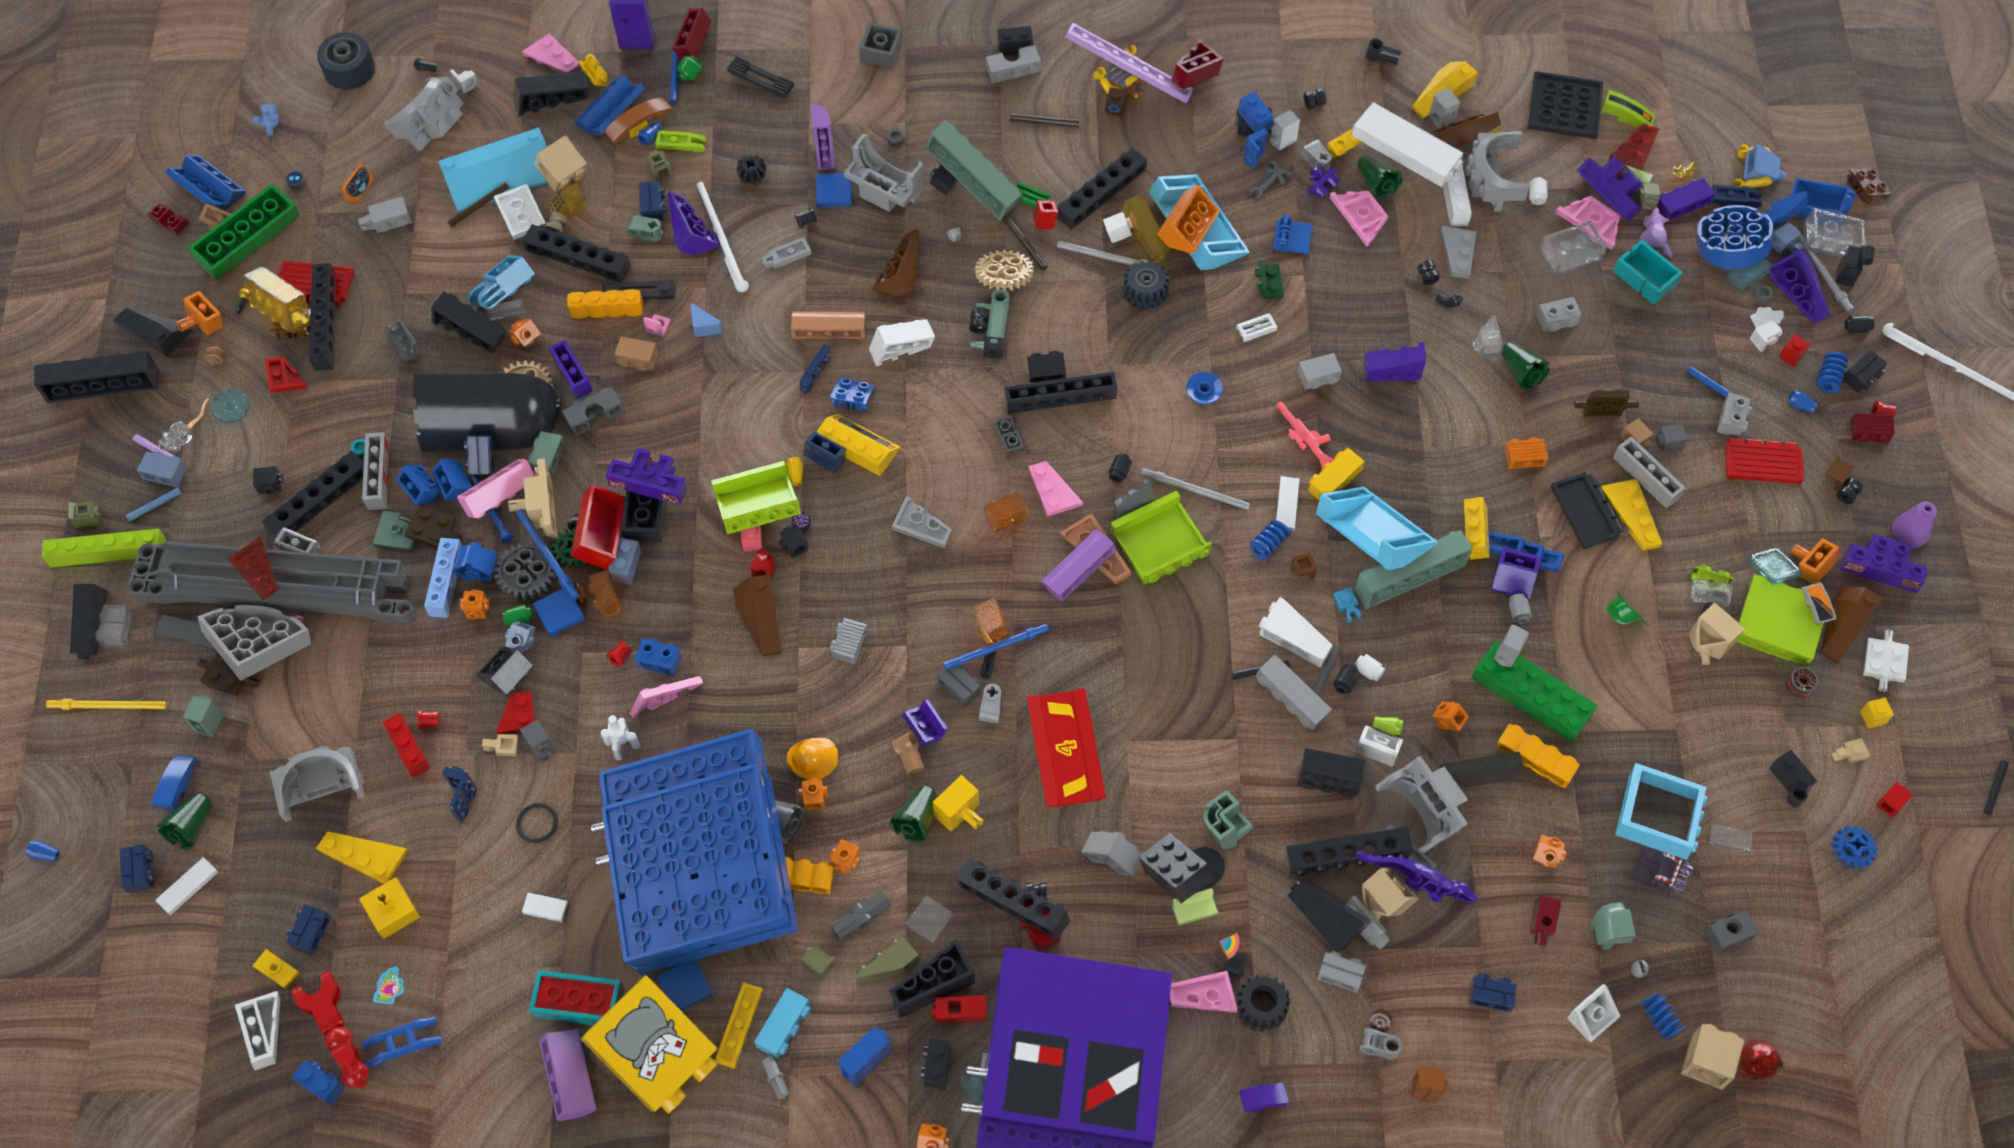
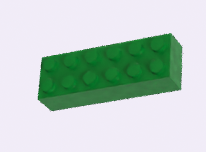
M272 183L191 244L188 250L192 258L217 281L300 217L298 209Z
M1496 640L1475 668L1471 678L1573 743L1598 705L1521 655L1517 656L1512 667L1500 665L1494 660V656L1501 642Z

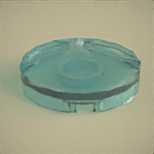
M225 389L214 396L211 410L219 421L234 423L241 420L247 414L250 403L246 394L241 390Z

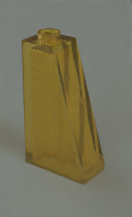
M1143 194L1127 199L1121 212L1124 213L1125 218H1130L1133 226L1130 230L1151 262H1160L1166 259L1170 249L1157 234L1160 229Z

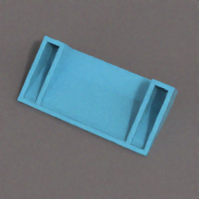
M539 128L438 161L458 213L505 182L508 184L509 189L504 192L525 184L528 185L529 189L548 183L534 165L536 154L547 147Z
M1198 175L1157 178L1149 193L1166 219L1183 192L1196 185L1203 189L1220 210L1196 251L1189 253L1200 270L1215 269L1249 254V250Z
M1365 487L1324 493L1320 496L1316 514L1387 570L1402 568L1437 545L1438 541Z

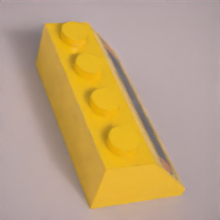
M839 414L826 418L816 431L846 448L845 458L878 476L883 474L900 450V446Z

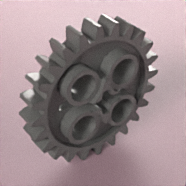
M528 541L525 542L524 546L518 542V547L516 548L510 545L511 551L504 549L505 556L499 555L501 561H496L498 568L494 569L496 574L494 577L498 581V587L501 588L503 593L507 592L509 597L514 595L516 600H518L522 596L526 600L527 596L530 595L534 599V594L537 593L541 596V590L548 591L547 585L553 586L551 580L556 579L555 572L535 542L531 546ZM516 569L514 572L509 573L510 570Z

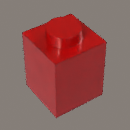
M1037 200L1033 215L1036 228H1054L1058 214L1055 201Z
M1795 334L1784 346L1779 358L1795 367L1804 357L1811 344Z
M1895 782L1878 801L1876 806L1893 818L1913 794L1904 785Z

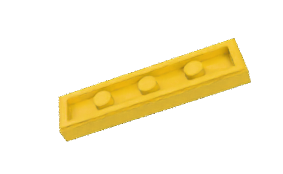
M743 982L714 1060L716 1063L735 1069L761 999L763 988Z

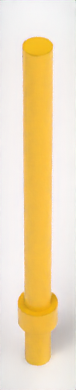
M63 698L62 700H47L46 707L62 708V710H72L73 708L167 709V701H73V699Z

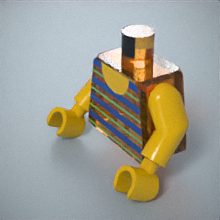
M1134 45L1130 46L1132 53L1129 52L1128 48H1125V52L1135 57L1136 47ZM1117 65L1107 73L1103 67H1099L1093 73L1095 79H1100V84L1107 94L1110 87L1127 90L1126 99L1132 94L1139 99L1144 94V90L1141 88L1142 79Z

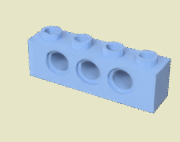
M440 538L424 605L428 615L431 617H449L458 576L455 574L456 570L453 571L459 548L462 547L459 539Z

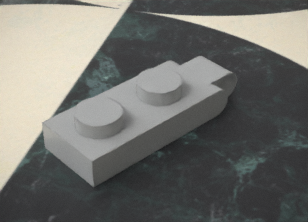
M802 237L768 251L767 255L763 256L761 260L767 269L771 267L776 269L811 255V249L805 238Z
M1353 896L1345 905L1371 921V924L1361 935L1370 945L1375 944L1377 948L1382 949L1389 941L1388 936L1385 934L1386 929L1356 896Z

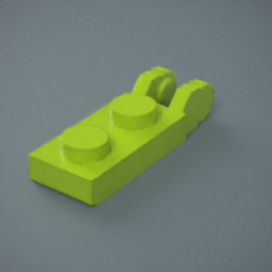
M658 131L655 146L656 149L692 150L693 152L702 153L705 149L702 143L706 142V137L689 132Z

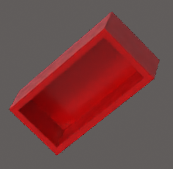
M595 484L589 486L582 496L571 551L572 557L603 569H607L615 560L625 496Z

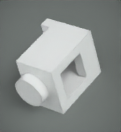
M1772 320L1756 328L1750 339L1759 351L1762 352L1767 345L1771 346L1778 341V337L1782 335V329Z

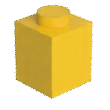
M1886 697L1867 702L1860 710L1868 729L1885 725L1894 716Z

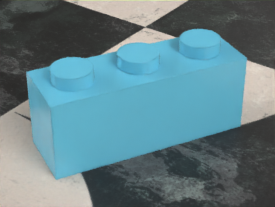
M786 988L754 1041L756 1048L776 1059L780 1055H784L789 1047L788 1041L791 1036H796L800 1028V1021L802 1018L805 1019L811 1010L809 999Z

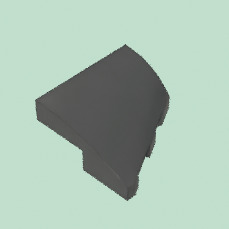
M1148 478L1143 481L1144 486L1139 490L1131 489L1126 495L1114 502V513L1118 519L1154 502L1152 487Z

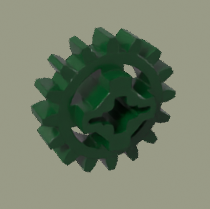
M573 528L572 532L565 529V534L559 532V539L553 538L554 544H551L552 554L558 563L561 562L563 568L566 564L569 565V569H572L573 565L579 568L580 563L586 565L585 561L571 556L575 528Z

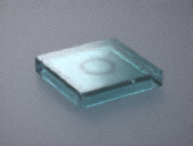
M1778 548L1755 553L1747 558V561L1772 585L1800 577L1802 574V570Z

